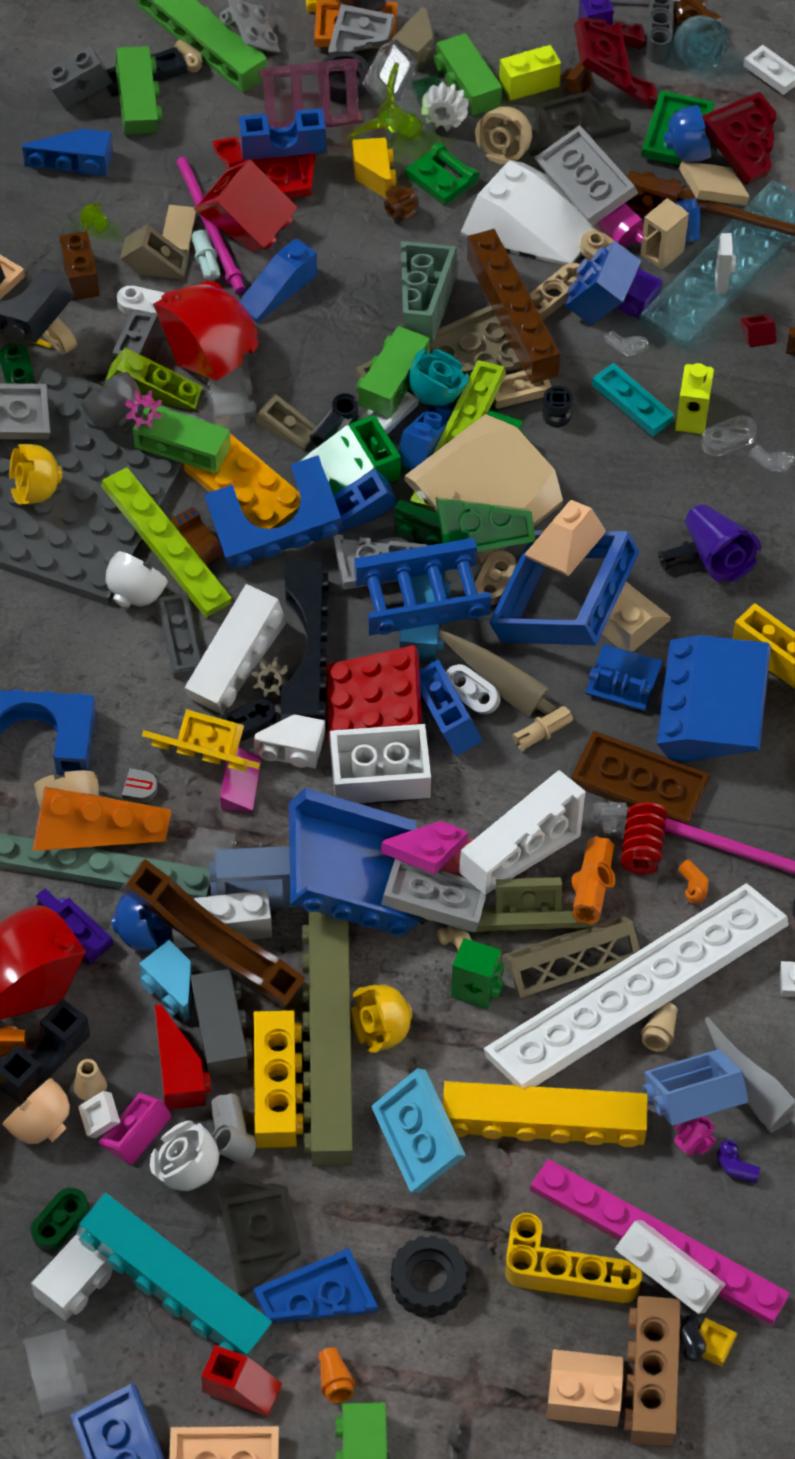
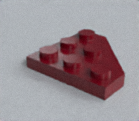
M761 92L702 115L706 135L747 185L766 177L771 170L772 164L770 155L774 143L775 132H773V124L776 121L777 112Z

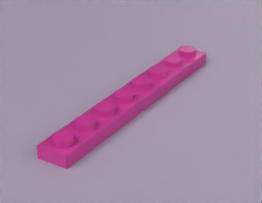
M550 1159L546 1160L530 1185L531 1192L621 1241L634 1221L643 1220L726 1284L718 1294L719 1297L771 1326L789 1298L790 1292Z

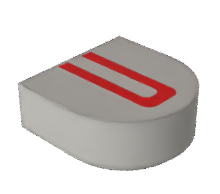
M129 768L122 792V800L140 804L153 800L158 791L157 780L154 775L147 771Z

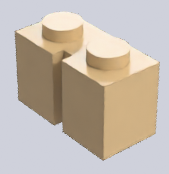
M667 198L644 218L643 235L645 236L642 238L641 256L661 270L684 252L689 213L683 207L676 205Z

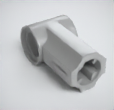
M233 1093L218 1095L211 1100V1109L215 1126L212 1136L216 1140L219 1154L237 1163L243 1164L248 1162L255 1152L256 1140L252 1135L246 1133L240 1097Z

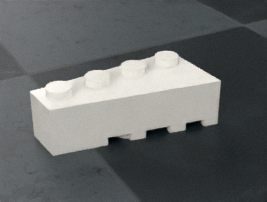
M248 584L244 586L185 686V690L191 700L220 714H223L225 709L233 704L237 692L252 673V669L257 666L260 659H262L287 623L278 598Z
M558 770L461 850L459 873L486 895L496 889V879H512L577 839L581 835L585 791Z

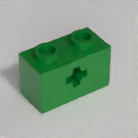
M463 938L452 965L451 997L489 1009L492 998H499L504 980H501L505 964L500 963L501 950Z

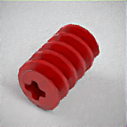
M643 802L635 804L627 810L624 843L622 846L623 853L621 854V864L627 871L643 875L657 872V864L662 860L660 851L663 850L662 840L665 834L663 829L666 826L664 819L667 816V810L665 807L655 803Z

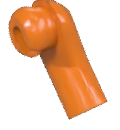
M688 859L679 866L678 871L689 881L687 890L685 889L686 898L692 904H698L707 897L709 880Z

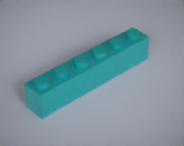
M106 1192L80 1222L76 1234L80 1237L79 1241L85 1248L91 1252H96L97 1250L104 1255L112 1269L120 1274L125 1272L131 1276L139 1290L146 1295L154 1294L163 1301L162 1306L166 1311L175 1317L181 1315L191 1323L190 1328L201 1338L207 1339L209 1337L220 1347L248 1357L271 1326L272 1321Z

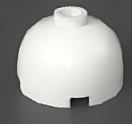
M121 551L115 552L111 558L105 578L108 589L115 595L113 601L125 608H129L131 604L143 607L155 602L162 594L168 580L153 567L149 570L143 565V561Z
M192 1121L177 1124L166 1132L161 1138L165 1143L158 1152L154 1148L151 1154L150 1169L152 1174L170 1188L179 1191H190L209 1182L214 1175L219 1161L218 1147L211 1133L200 1123L196 1125Z

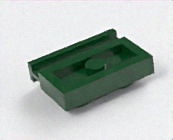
M399 499L394 508V511H396L394 516V534L406 541H414L428 546L443 543L438 513Z

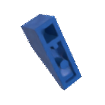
M295 238L275 254L240 299V302L248 310L253 321L256 323L261 321L317 276V253Z
M375 468L333 495L344 526V530L339 531V533L374 520L397 505L399 500L388 479ZM321 537V538H318V539L313 540V542L315 543V542L320 541V540L325 539V538H322V537Z
M439 659L420 669V692L455 756L483 742Z

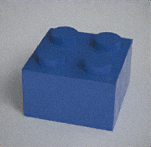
M616 241L606 248L600 247L592 259H585L578 267L577 273L579 275L567 291L569 297L565 307L592 326L623 303L641 260Z

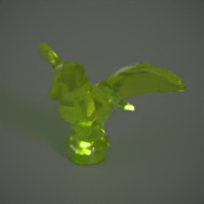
M394 63L387 82V98L378 110L379 116L351 131L346 136L348 141L361 133L375 128H384L396 134L400 133L402 137L415 139L420 135L423 127L422 121L415 114H407L395 102L394 90L399 63Z

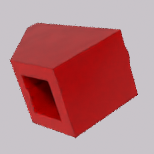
M217 1345L214 1346L201 1375L204 1393L269 1417L282 1387V1382L249 1357Z

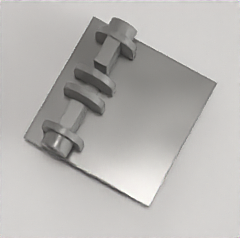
M228 0L230 6L220 13L222 23L227 26L233 25L234 28L239 29L245 45L280 54L281 51L277 44L278 39L268 21L267 11L262 6L241 0Z

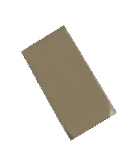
M276 394L258 412L254 421L263 429L303 451L312 442L310 434L316 428L314 423Z

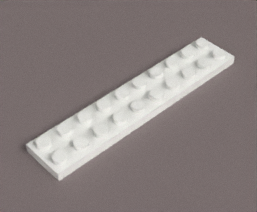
M746 883L484 1048L485 1056L514 1085L521 1086L522 1089L527 1086L536 1087L789 926L788 918L782 911Z

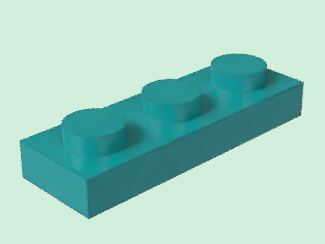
M612 363L592 378L593 387L652 437L674 422L675 414L615 363Z

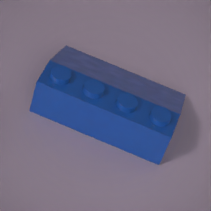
M701 635L670 640L657 745L667 758L681 763L760 751L771 650L769 643Z

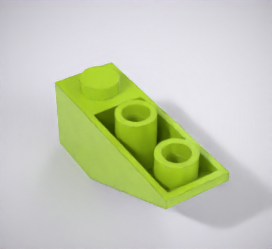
M126 347L111 364L106 380L120 373L128 372L136 381L141 396H147L148 392L152 391L151 398L154 401L161 400V405L195 410L203 386Z

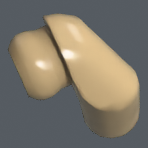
M446 925L445 928H439L437 931L439 942L442 945L452 943L458 950L463 938L471 940L466 930H460L454 926Z

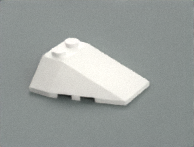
M509 160L477 195L461 230V235L468 238L469 235L495 229L504 248L510 249L511 254L528 253L536 255L537 260L564 266L568 263H575L582 255L580 243L585 232L589 230H602L597 223L593 226L590 225L547 174L523 162Z

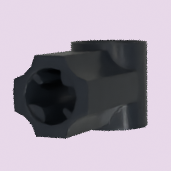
M341 393L334 397L332 408L310 434V440L316 447H319L348 424L358 421L359 413L356 397L349 393Z

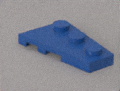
M349 1248L253 1289V1294L263 1315L270 1319L272 1324L378 1313V1306Z

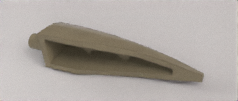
M441 629L439 630L438 635L472 669L496 687L500 696L527 717L530 718L536 709L545 715L552 713L556 709L554 705L545 700L549 687L533 676L485 648Z

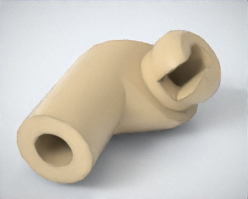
M179 39L174 47H177L182 57H184L187 70L192 73L198 72L203 64L201 52Z

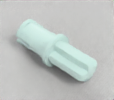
M198 230L192 234L191 238L196 251L195 260L200 264L204 278L208 279V281H214L220 277V270L216 261L217 251L212 248L209 233L205 230Z

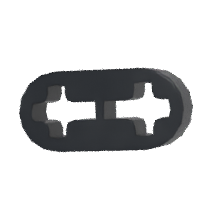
M257 699L226 713L221 719L244 725L240 742L274 725L276 712L271 701ZM261 712L263 715L267 714V717L262 718V716L260 715L256 716V713Z

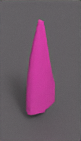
M626 203L597 222L600 229L621 246L627 247L635 242L642 246V238L645 236L643 235L642 219Z

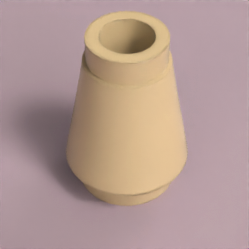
M668 1002L655 1010L641 1031L642 1043L648 1049L655 1052H663L672 1045L676 1014L678 1012L674 1004Z
M84 1059L78 1064L73 1085L75 1094L85 1101L107 1089V1081L96 1062L91 1059Z

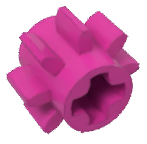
M136 391L135 402L131 400L126 402V406L132 408V411L126 415V418H133L136 421V428L146 423L149 428H152L153 417L156 419H161L162 413L156 411V408L161 406L162 401H154L151 398L152 391H149L147 396H141L140 392ZM140 404H143L145 408L150 407L148 415H145L143 411L138 412Z
M705 1116L676 1124L673 1127L678 1132V1135L674 1138L676 1145L689 1155H694L696 1152L703 1155L717 1141L711 1136L715 1131V1127Z

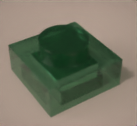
M438 75L411 81V89L420 108L423 106L422 99L424 94L429 91V88L432 85L439 87V84H441Z

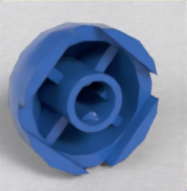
M697 104L684 107L674 113L668 122V132L663 133L667 150L673 149L675 155L682 161L700 162L711 158L709 140L706 138L704 130L706 129L704 120Z
M126 893L121 897L116 906L115 915L112 916V927L114 932L119 934L127 946L137 951H154L170 940L171 927L169 925L164 927V922Z

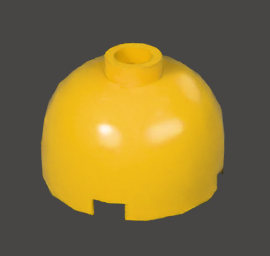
M19 444V448H14L12 451L9 467V479H15L16 488H11L14 501L18 505L44 502L55 492L57 484L61 483L62 468L60 465H57L52 453L42 446Z
M385 984L360 987L353 993L352 998L357 997L356 1006L350 1008L352 1027L360 1044L366 1040L370 1047L367 1051L380 1052L391 1049L407 1036L412 1019V1008L397 989Z

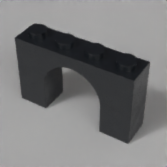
M0 265V284H1L6 277H5L4 272H3V270H2V267H1V265ZM42 269L20 295L0 302V333L16 337L20 340L24 339L37 343L75 296L67 275Z

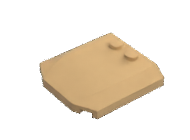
M486 414L405 475V481L423 502L427 500L436 511L435 497L529 509L532 512L533 525L536 526L563 504L555 469L516 426ZM507 547L477 552V563L483 567L491 553L503 551Z

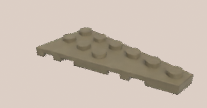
M491 305L438 329L434 343L430 344V353L434 349L441 350L460 361L463 365L461 371L464 373V376L468 373L470 377L477 360L504 366L506 371L523 369ZM371 361L355 367V375L358 379L361 376L367 375Z

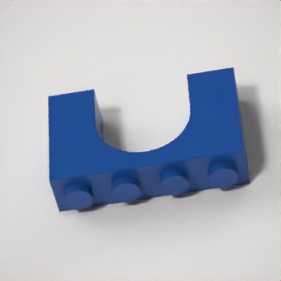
M319 455L290 465L301 502L295 517L284 526L264 529L251 524L242 513L233 484L204 494L230 569L234 567H247L257 559L263 557L273 558L286 549L292 547L302 548L308 545L310 541L321 537L331 538L337 535L339 531L344 530L342 519Z
M18 689L11 691L0 690V736L6 728L16 722L23 720L42 721L50 725L57 732L54 752L56 774L65 775L64 772L89 771L96 718L94 695L83 693L58 694L51 691H44L42 693L24 692Z

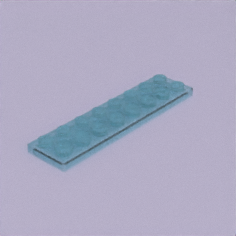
M772 180L743 210L795 225V192ZM732 220L640 314V322L687 349L791 242L794 236ZM722 233H732V255H736L735 273H730L727 294L717 293L715 286L716 261L719 239Z

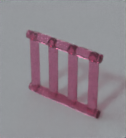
M340 59L259 69L260 79H263L265 114L267 113L268 124L275 128H284L293 123L295 111L303 110L301 75L318 73L320 108H323L326 128L363 123L364 118L362 113H359L356 68H359L360 64L359 59ZM345 70L348 114L332 116L329 72ZM290 77L293 120L277 122L274 78Z

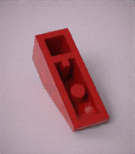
M155 1005L165 1106L168 1110L205 1106V1093L211 1092L209 1072L203 1073L201 1059L162 1005Z

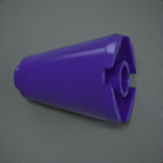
M705 504L695 506L688 512L685 525L711 578L722 583L720 580L725 579L733 582L745 576L755 566L757 562L755 556L757 551L761 553L762 547L760 540L753 532Z

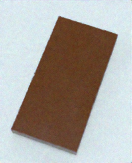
M593 730L570 779L584 791L629 808L643 802L659 804L667 810L666 818L690 825L710 781L711 774Z

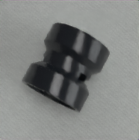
M553 386L545 391L542 417L546 424L552 427H563L571 420L573 396L569 389L562 386Z

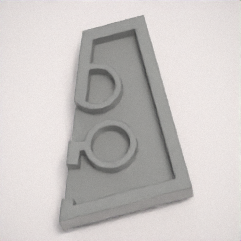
M343 535L333 536V546L343 589L368 586H356L354 558L428 545L390 541L388 544L371 542V538L360 537L359 541L343 539ZM398 580L380 582V584L398 582Z

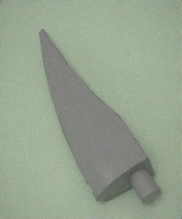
M707 1016L705 1022L716 1050H721L742 1070L748 1098L747 1104L761 1123L767 1127L770 1133L780 1129L790 1121L795 1125V1099L775 1077L739 1051Z

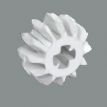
M444 82L439 84V87L432 85L422 99L421 114L427 115L426 123L434 122L436 129L441 125L444 126L446 131L451 126L457 128L468 113L467 107L469 103L468 99L463 97L464 90L456 91L454 84L447 87Z

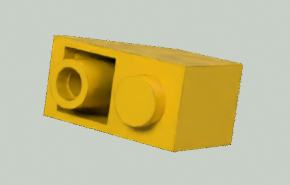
M386 138L352 140L355 180L385 199L389 198L386 192L391 187L396 186L395 169L390 170V166H393V150L387 149Z

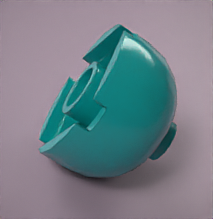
M422 349L415 355L408 375L410 389L426 405L444 406L452 403L465 389L469 378L468 373L464 376V373L461 371L463 365L450 354L436 349L432 353H424L426 349Z

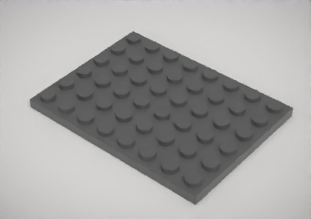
M46 367L37 384H46L50 438L3 439L0 444V568L109 605L114 594L108 589L105 578L111 558L118 551L136 557L144 540L101 487L102 480L127 467L162 510L184 470V464L135 448L133 428L136 421L123 429L120 426L103 428L94 424L85 414L81 403L95 388L99 392L104 386ZM143 404L140 405L138 412L144 410ZM166 407V408H168L169 410H172V411H175V412H178V413H181V414H184V415H191V414H188V413H185V412H182V411H179V410H176V409H172V408ZM194 416L195 418H197V419H199V420H202V421L207 422L206 419H203V418ZM19 444L42 446L52 453L57 465H60L62 468L61 483L57 484L55 492L44 502L18 505L14 501L11 488H16L15 479H9V467L12 451L14 448H19Z

